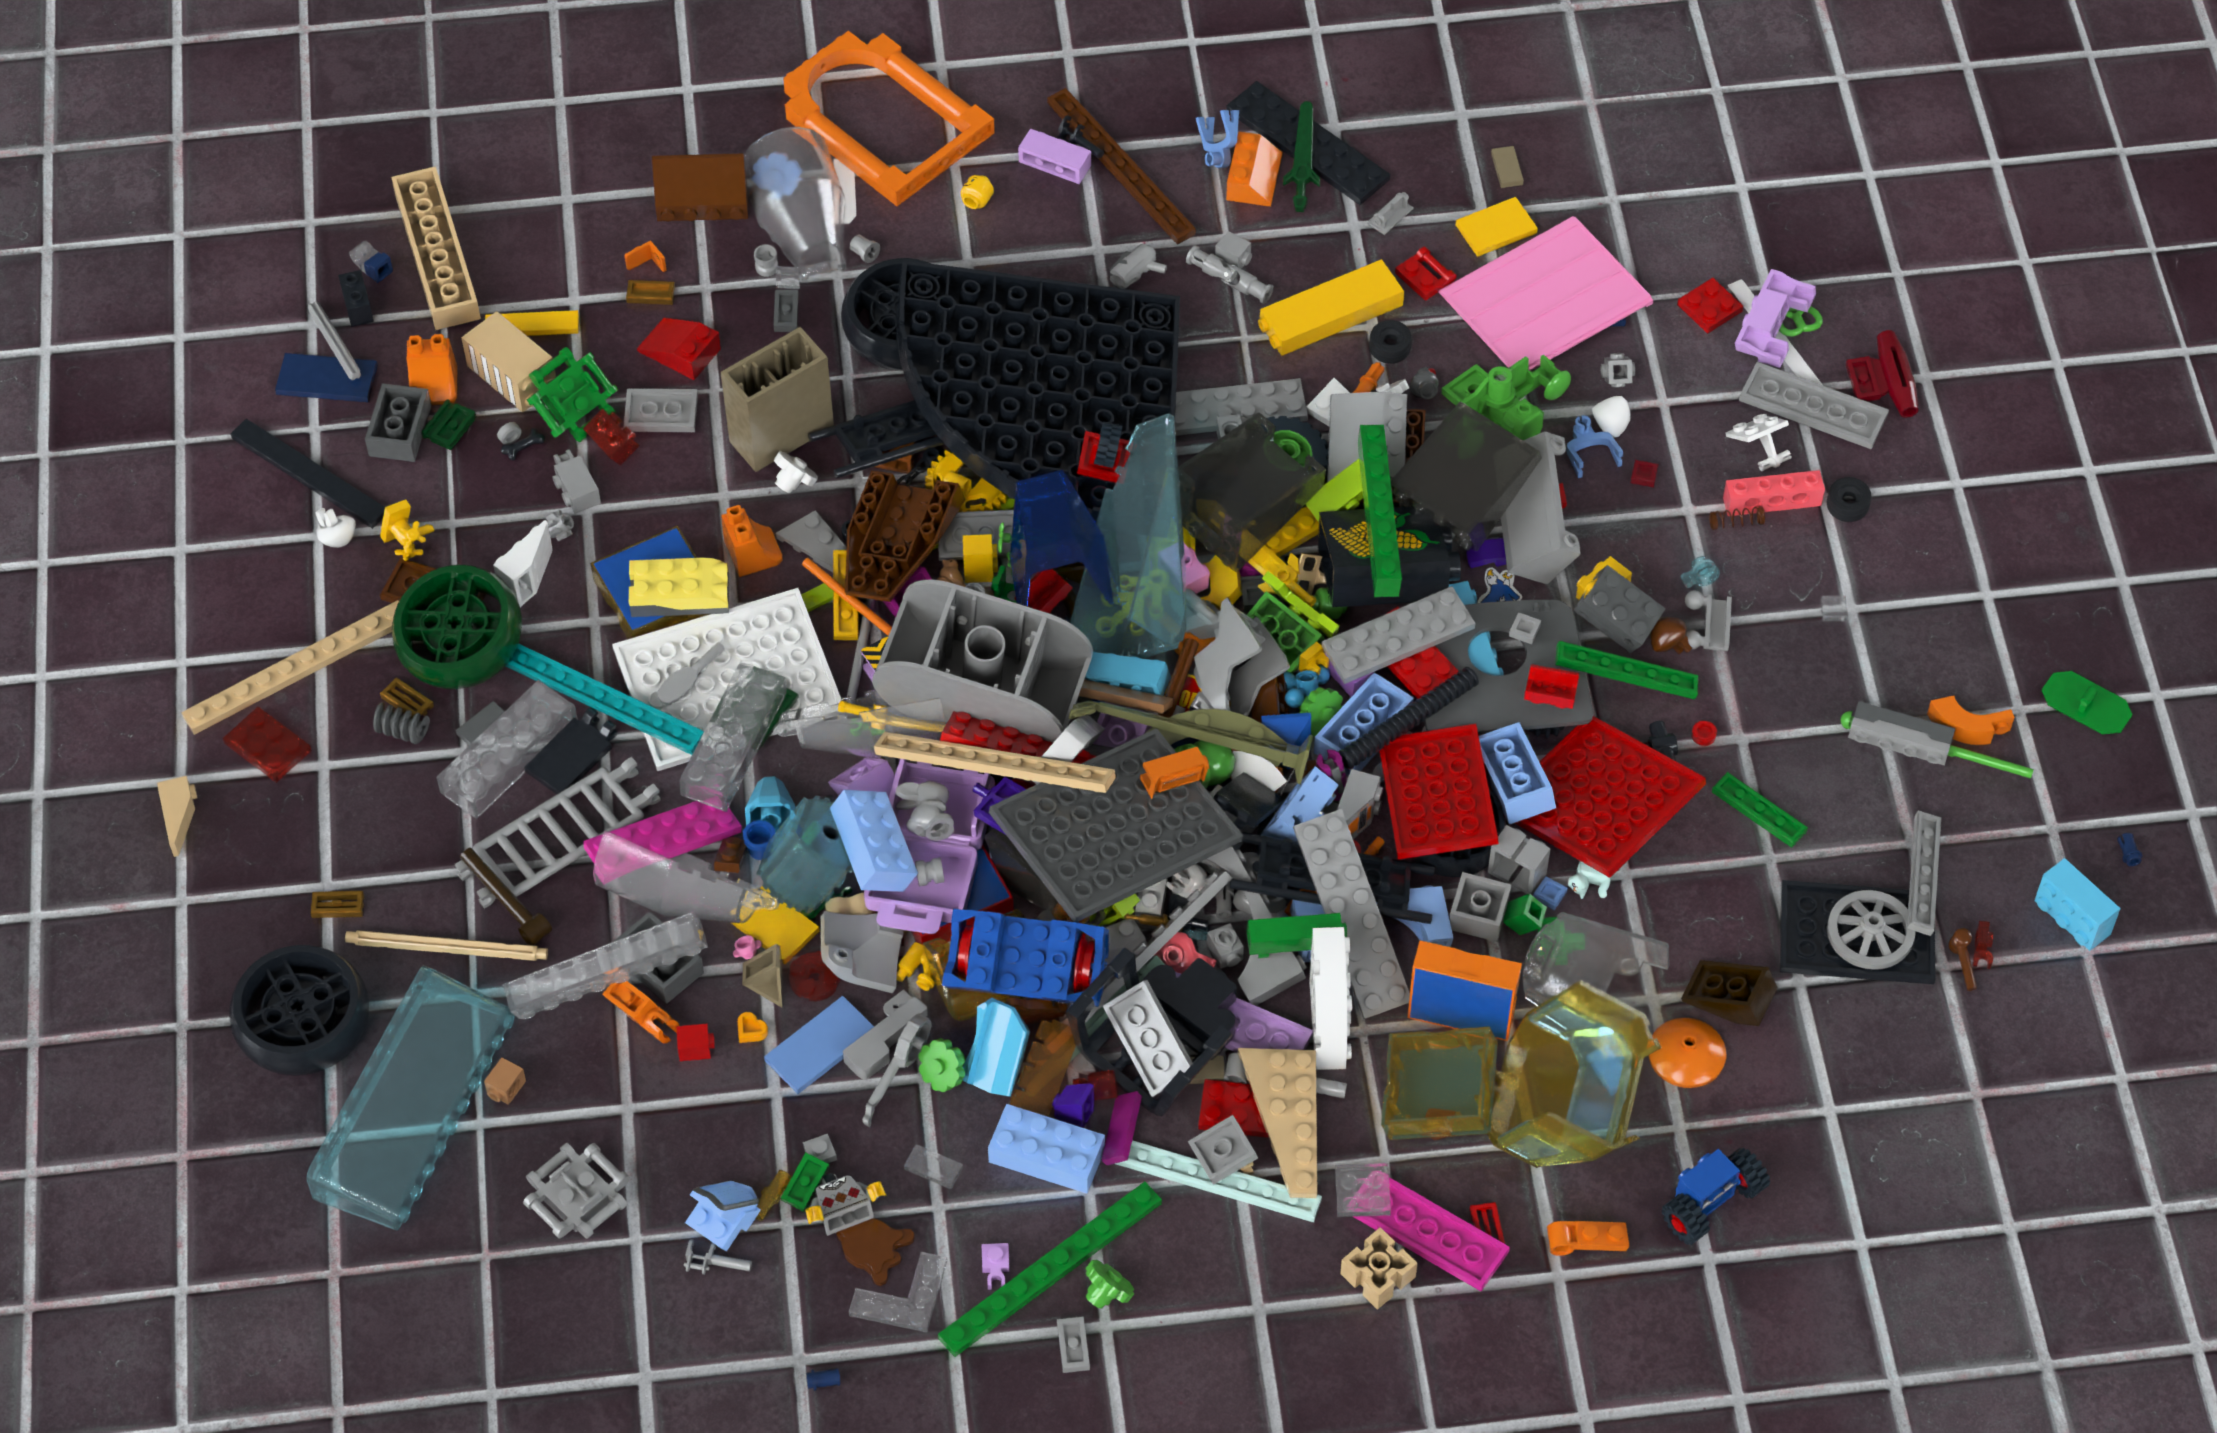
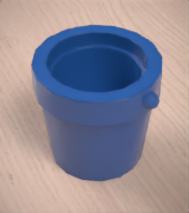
M763 820L749 823L742 830L744 844L747 846L752 858L766 860L773 854L774 843L777 842L775 829L771 823Z

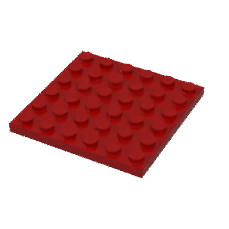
M1593 716L1590 723L1577 725L1539 761L1552 786L1556 808L1515 822V824L1610 878L1706 785V778Z

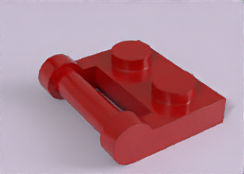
M1425 246L1420 248L1414 256L1395 267V274L1425 301L1437 294L1442 288L1453 283L1457 277L1452 270H1447L1431 255V251ZM1425 261L1442 278L1438 280L1421 263Z

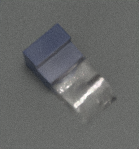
M367 241L361 242L349 252L352 261L377 283L393 272L390 257L384 252L382 254L379 253ZM383 267L384 270L378 274V269Z

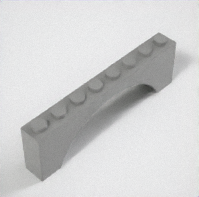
M1230 847L1201 861V863L1209 865L1220 872L1226 871L1232 879L1257 883L1252 870L1248 872L1245 870L1243 864L1246 863V860L1240 849L1235 851L1233 847ZM1242 891L1250 905L1253 920L1279 918L1276 912L1273 914L1269 912L1267 906L1270 905V902L1266 895ZM1293 952L1269 953V958L1259 959L1258 954L1250 955L1244 971L1237 980L1249 1003L1257 1006L1304 980L1306 976L1303 970L1307 967L1301 956L1295 957Z

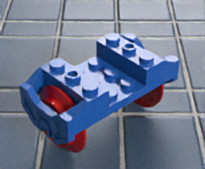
M953 909L951 920L952 936L942 986L950 989L1074 1003L1107 966L1105 959H1108L1109 930L1105 927L1059 920L1042 921L1010 917L1001 913ZM975 917L973 925L966 926V920ZM1104 985L1092 997V999L1094 1000V1007L1099 1006L1104 990Z

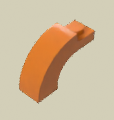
M1955 696L1931 700L1927 712L1931 722L1955 728L1953 740L1970 745L1991 744L1993 734L2002 735L2011 731L2015 718L2011 709L1986 715L1970 713L1957 703Z

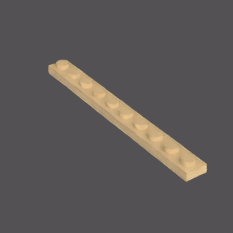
M397 600L181 712L184 720L195 735L391 633L393 616L399 601Z
M884 732L874 745L876 755L1106 793L1116 778L1114 769Z

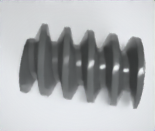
M381 702L375 710L373 727L375 732L379 734L392 735L396 739L402 738L403 741H411V743L416 745L425 737L430 718L426 715L421 721V714L418 712L412 718L411 710H407L403 716V709L401 707H398L394 713L393 705H388L385 710V703Z

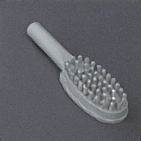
M717 642L691 667H683L669 676L657 693L661 703L671 705L688 693L697 680V674L725 649L724 646Z

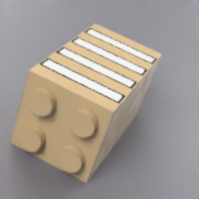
M496 311L461 337L467 366L523 413L528 408L533 407V404L530 406L527 399L538 390L530 379L529 374L534 370L542 368L553 357ZM555 370L544 377L546 384L556 377Z

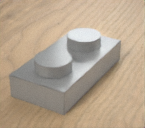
M1084 1317L1057 1319L1063 1373L1090 1370Z

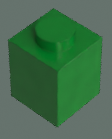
M1529 893L1508 902L1503 923L1521 936L1542 927L1547 907Z

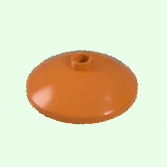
M1676 1018L1663 1023L1655 1030L1649 1042L1648 1056L1652 1068L1663 1080L1678 1087L1696 1088L1712 1082L1719 1076L1726 1061V1047L1720 1034L1709 1024L1694 1018ZM1685 1042H1690V1043H1692L1693 1045H1692V1046H1688V1045L1685 1044Z

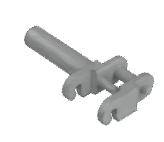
M694 1239L689 1240L685 1254L687 1263H684L686 1272H689L691 1268L702 1270V1274L705 1275L706 1270L709 1271L708 1265L751 1271L752 1261L715 1255L716 1244L714 1243L711 1244L709 1253H706L705 1256L693 1254L692 1246H694ZM693 1258L704 1260L703 1265L692 1263Z

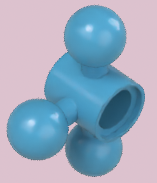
M1318 665L1321 668L1319 675L1315 671L1305 670L1297 673L1296 677L1293 673L1285 672L1284 679L1287 684L1286 704L1292 708L1300 707L1305 696H1309L1311 691L1316 690L1319 685L1329 681V669L1323 665Z

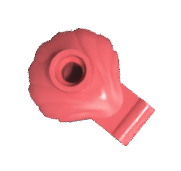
M1177 932L1154 955H1157L1165 965L1172 967L1175 972L1180 974L1197 958L1203 959L1213 968L1217 962L1216 959L1197 952L1193 940L1183 932Z

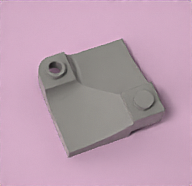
M824 911L821 915V957L823 963L837 977L844 981L893 993L896 989L898 955L903 930L880 926L876 920L877 914L848 915Z

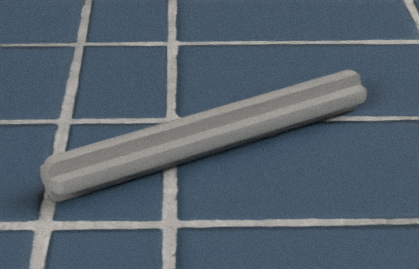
M316 301L308 305L310 315L349 379L355 380L360 378L361 373L358 365L322 306Z

